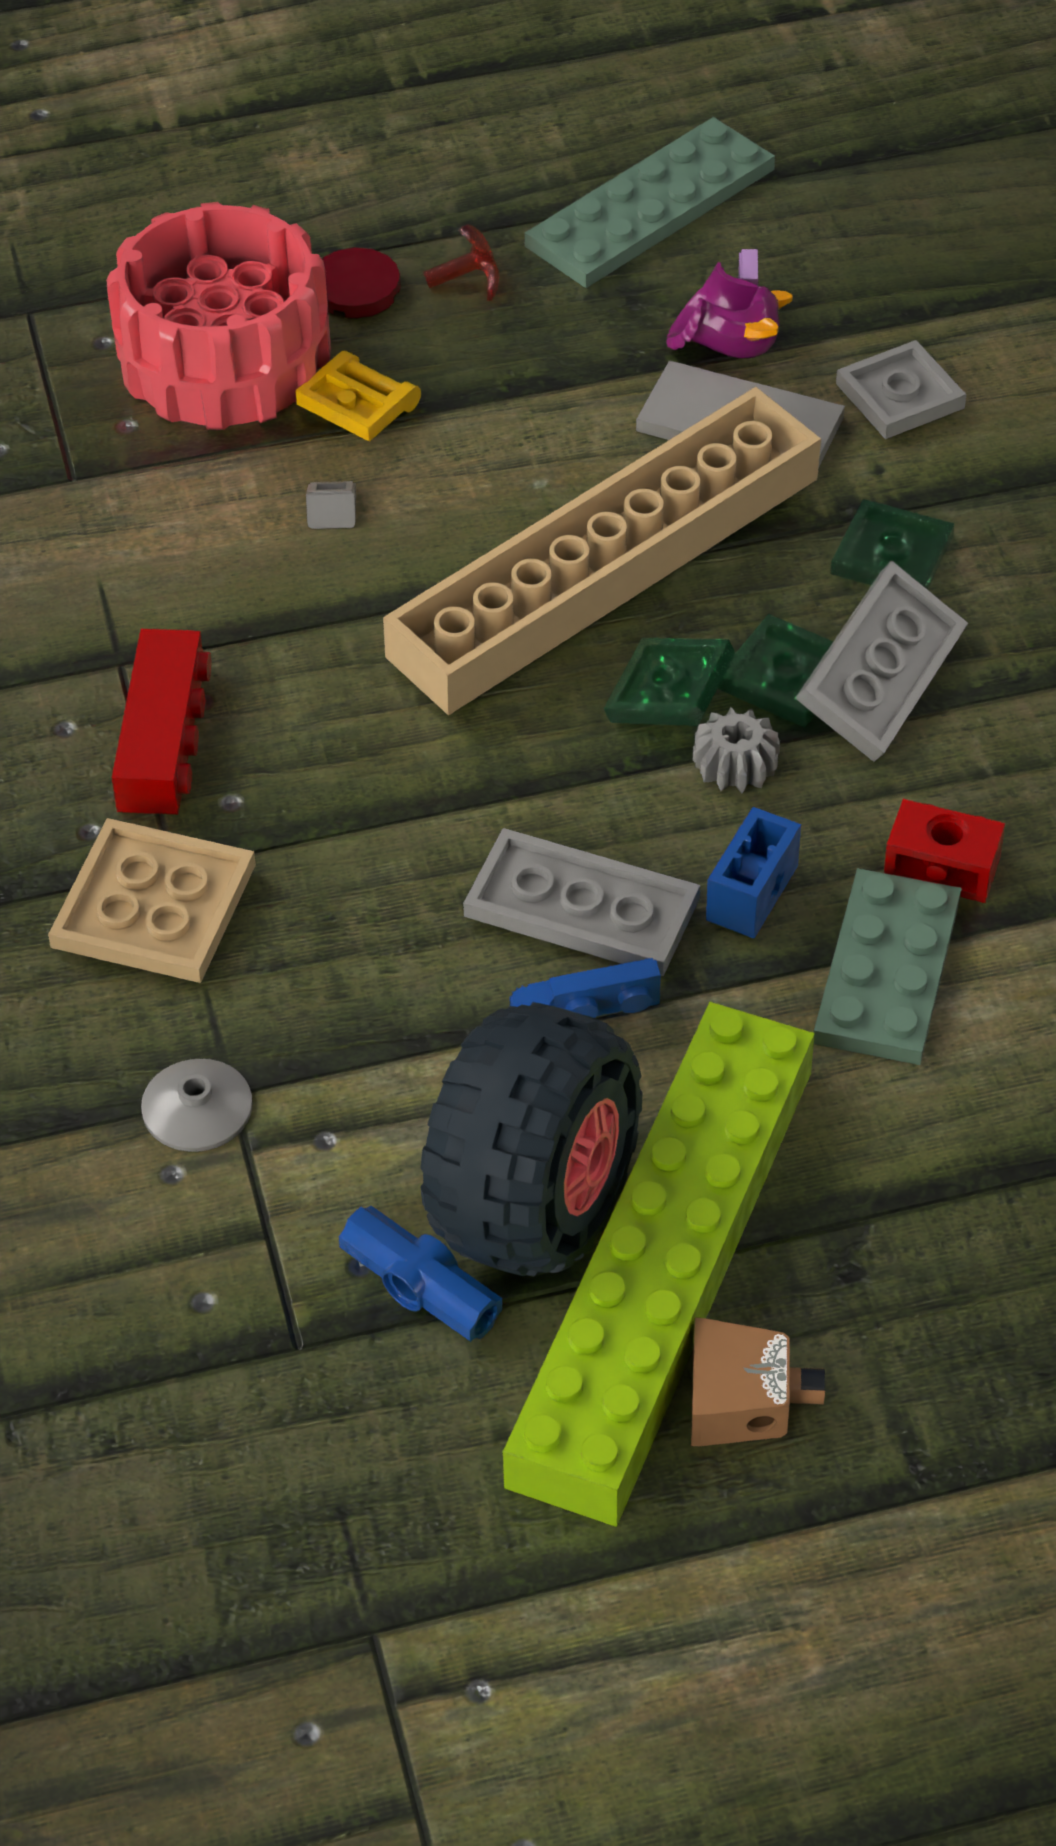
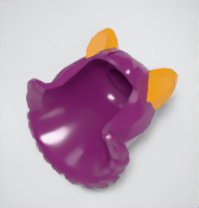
M718 262L703 287L688 301L672 324L667 334V347L673 350L682 349L686 341H694L731 357L741 359L758 357L766 353L775 343L779 332L778 310L792 302V294L780 290L770 291L765 286L759 287L746 280L734 278L726 274L721 266V262Z

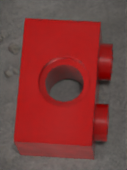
M903 799L886 845L884 873L961 888L960 897L986 903L1001 858L1005 823L982 816H974L936 807L932 804H923Z

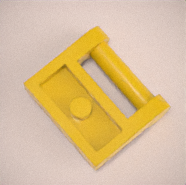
M346 350L341 351L316 372L308 382H305L296 390L297 405L370 442L402 412L408 413L416 408L421 398V389L408 381L399 383L359 363V358Z

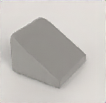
M353 481L311 482L308 484L306 504L309 528L354 527L356 522V483H353Z

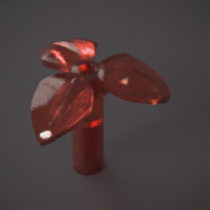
M468 224L461 227L458 231L472 244L470 253L423 271L429 288H432L476 269L481 270L487 277V301H491L494 299L499 286L498 267L492 250L482 232Z

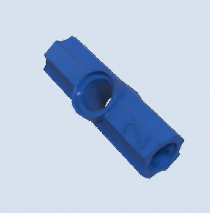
M372 1205L367 1208L359 1207L347 1219L346 1226L339 1235V1247L380 1276L389 1294L400 1305L415 1312L423 1307L469 1341L476 1338L482 1339L491 1330L502 1310V1298L460 1269L452 1252L440 1240L427 1234H423L419 1238L415 1237Z

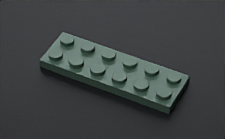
M712 117L526 231L525 247L583 287L588 288L772 172L775 167V155Z

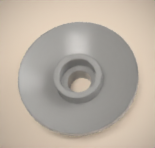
M211 1059L181 1061L162 1070L146 1087L141 1104L143 1121L151 1135L170 1148L188 1152L211 1150L228 1143L244 1129L252 1112L251 1090L245 1078L236 1069L223 1062ZM200 1093V1095L190 1096L192 1094Z

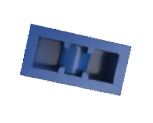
M752 807L708 878L706 921L751 938L756 937L798 867L801 824Z

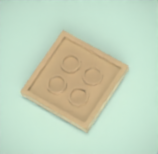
M107 818L48 934L50 947L201 983L255 868L254 851Z

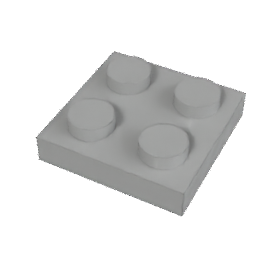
M917 340L837 370V386L885 439L965 409L966 393Z

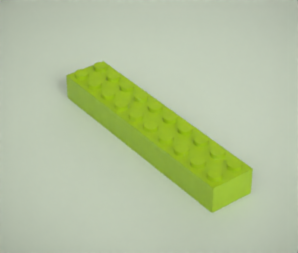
M709 1002L503 1450L504 1489L617 1527L692 1353L695 1318H707L812 1071L815 1033Z

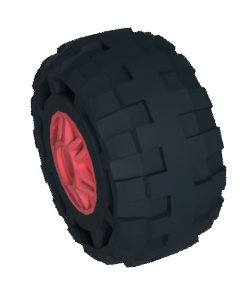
M532 1002L530 1006L521 1004L518 1007L500 1008L483 1019L482 1026L473 1029L461 1044V1051L457 1058L451 1061L442 1079L443 1086L437 1102L433 1103L428 1120L429 1131L426 1146L422 1149L420 1168L423 1172V1184L420 1189L422 1204L425 1211L428 1212L427 1219L437 1235L445 1239L451 1250L459 1252L461 1256L502 1271L535 1277L542 1273H558L574 1265V1261L584 1257L593 1247V1241L598 1233L605 1229L612 1215V1209L618 1195L623 1191L628 1177L627 1171L632 1153H635L639 1135L637 1128L639 1114L642 1112L643 1092L639 1084V1080L642 1077L639 1063L630 1044L623 1038L615 1035L614 1029L607 1023L562 1008Z

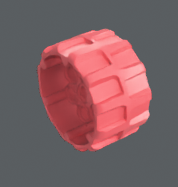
M219 202L200 203L201 207L176 213L165 212L151 219V224L136 236L128 237L124 240L116 252L118 267L109 273L106 280L116 352L121 362L125 387L135 399L146 400L156 409L159 417L172 423L184 421L206 425L208 430H225L230 425L259 421L261 424L275 419L276 413L296 401V390L302 384L308 382L316 374L318 368H322L330 360V328L323 260L319 254H312L310 236L297 223L289 225L285 221L271 215L270 210L256 205H253L251 208L221 205Z

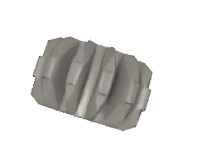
M730 707L726 716L711 712L707 723L699 724L698 730L695 733V746H693L695 768L700 769L703 782L717 781L720 792L728 786H736L742 794L747 784L762 788L766 777L774 776V772L778 767V754L780 752L778 732L772 730L769 718L756 719L752 709L745 714H737Z

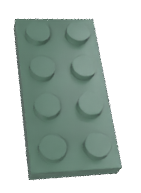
M857 868L814 1028V1044L921 1065L959 907L961 888Z

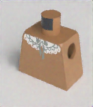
M695 1318L691 1446H708L780 1438L787 1434L789 1403L824 1405L825 1369L790 1367V1337L783 1332L718 1320Z

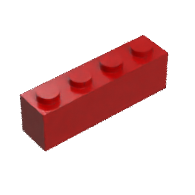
M140 629L111 777L117 812L178 815L182 794H190L192 767L187 762L189 756L197 755L199 733L198 726L194 725L195 718L202 719L204 716L205 691L204 688H201V683L210 681L212 665L211 653L203 651L200 631Z

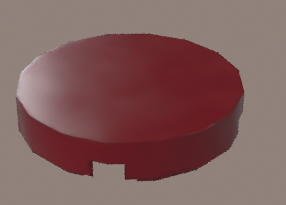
M354 247L337 250L322 258L325 267L328 312L334 314V310L345 312V317L357 319L373 316L388 309L394 303V296L400 292L401 281L397 264L384 253L373 249Z

